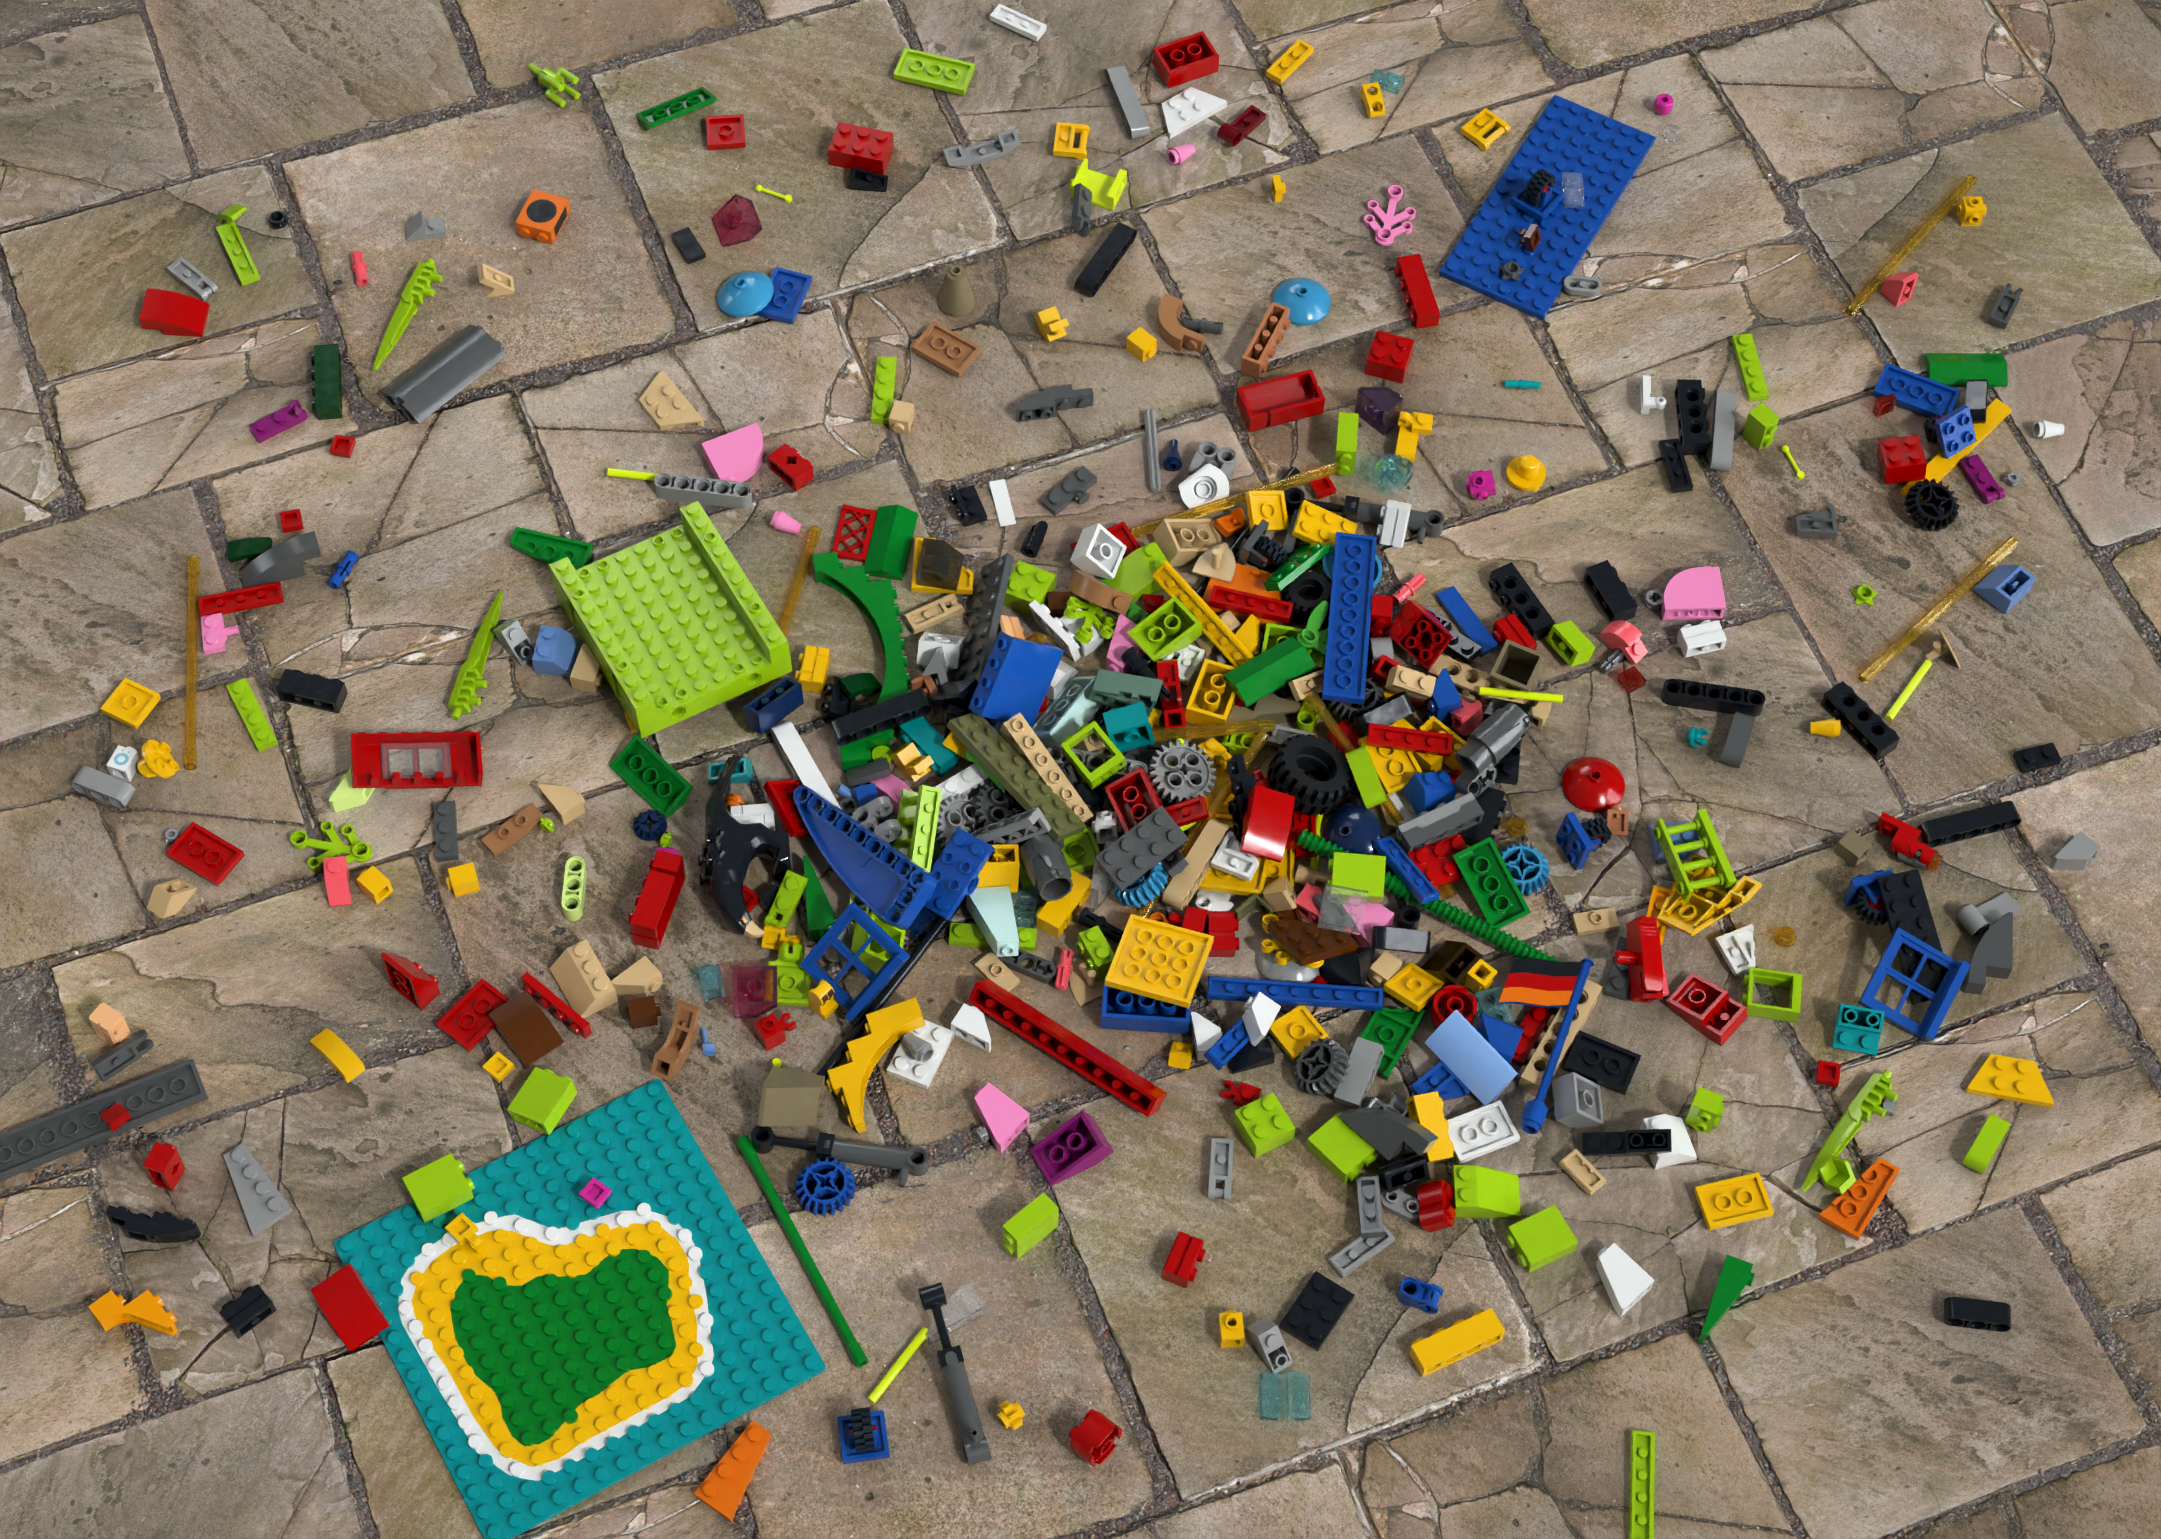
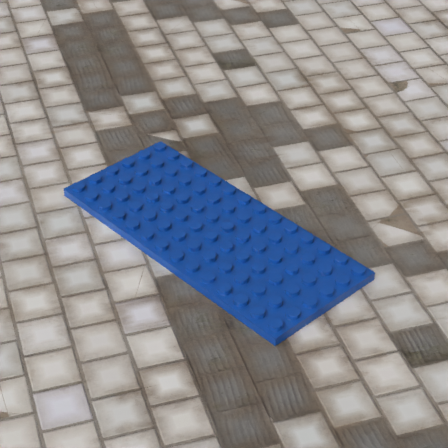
M1554 95L1440 269L1439 276L1543 321L1561 293L1565 278L1573 274L1655 143L1656 137ZM1541 168L1556 177L1553 188L1564 194L1563 200L1542 222L1511 204V198ZM1531 224L1538 225L1542 238L1534 252L1527 251L1526 245L1520 244L1522 236H1518L1520 229L1528 230ZM1514 261L1520 268L1524 269V272L1519 274L1518 282L1513 279L1503 280V272L1499 269V266H1505L1506 263Z

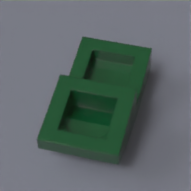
M253 537L228 542V560L231 563L247 558L254 560L272 548V539L270 537Z
M872 673L854 674L839 680V686L849 699L861 694L868 697L882 691L881 684Z

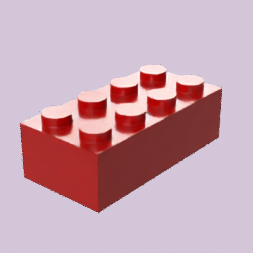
M1312 369L1237 388L1236 404L1249 433L1265 429L1266 425L1273 427L1323 414L1325 398L1320 387L1317 386L1318 382Z
M660 850L657 851L655 857L651 858L649 864L650 872L643 879L642 893H638L635 901V911L630 913L628 924L631 927L630 935L633 937L634 944L656 950L660 948L686 879L683 856Z

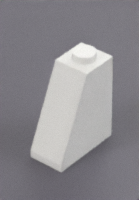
M1613 1243L1609 1248L1606 1246L1602 1248L1597 1254L1596 1268L1617 1316L1621 1318L1651 1290L1655 1280Z

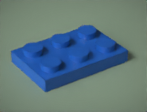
M775 267L770 278L774 286L773 297L756 315L793 324L811 286L812 276Z

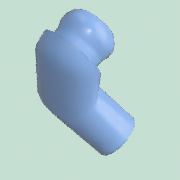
M843 784L839 785L836 793L845 798H854L857 801L854 788L850 789Z

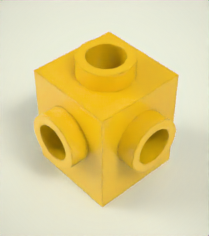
M1982 196L1963 197L1960 205L1957 206V215L1959 216L1961 226H1980L1982 218L1986 215L1987 211L1986 204H1983Z

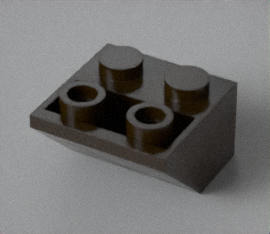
M1446 940L1421 969L1444 982L1445 986H1464L1467 973L1483 958V955L1467 943Z

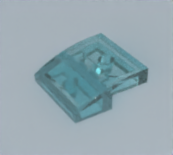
M1262 1372L1260 1374V1419L1273 1421L1310 1420V1374L1287 1372L1283 1375Z

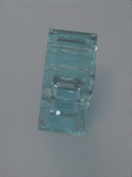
M1501 986L1475 993L1477 1000L1476 1014H1478L1479 1018L1484 1013L1515 1026L1516 1023L1508 1004L1498 1005L1502 994ZM1488 1002L1491 1003L1493 1006H1487L1484 1003Z

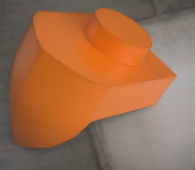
M1236 508L1231 514L1215 520L1214 526L1226 538L1242 532L1245 525L1243 508Z

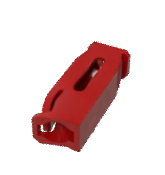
M1640 916L1626 923L1627 951L1616 950L1614 952L1613 961L1616 964L1628 965L1630 998L1632 1002L1651 1003L1654 1000H1663V996L1660 994L1663 986L1661 942L1656 924L1657 918Z

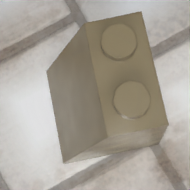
M1506 639L1490 676L1527 692L1534 691L1544 671L1545 654Z
M773 1066L762 1086L758 1126H815L819 1117L823 1118L825 1105L822 1104V1099H825L827 1093V1085H824L825 1076Z

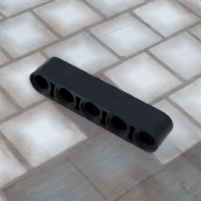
M1118 222L1078 276L1074 289L1094 297L1134 242L1137 230Z
M1681 679L1666 680L1661 693V700L1667 705L1728 714L1740 712L1752 717L1761 714L1766 700L1765 695L1758 690Z
M916 689L835 719L829 724V729L837 745L845 746L923 717L930 713L932 707L924 691Z
M2005 801L1928 820L1921 823L1917 829L1922 831L1920 836L1923 842L1933 848L2010 829L2020 824L2022 819L2012 801Z

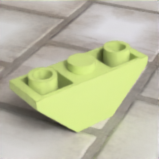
M350 767L348 772L341 777L340 784L336 790H333L329 796L328 801L331 810L337 813L363 805L367 802L375 788H352Z

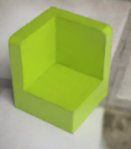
M1831 1155L1817 1169L1825 1188L1841 1195L1857 1181L1849 1162L1834 1155Z

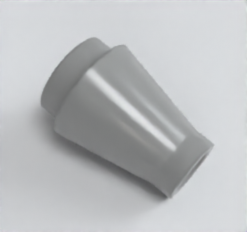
M908 1032L903 1037L902 1042L916 1061L925 1063L933 1056L934 1049L931 1043L915 1036L911 1032Z

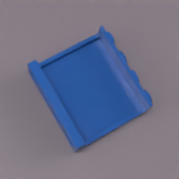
M1000 631L968 708L980 716L1001 721H1007L1021 713L1030 727H1033L1064 650L1049 642L1041 644L1012 637Z

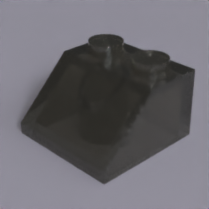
M924 538L916 569L917 585L957 591L964 555L943 540Z

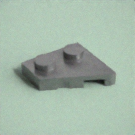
M1833 505L1828 506L1827 510L1822 512L1815 510L1809 514L1795 517L1794 525L1797 537L1837 538L1838 531Z

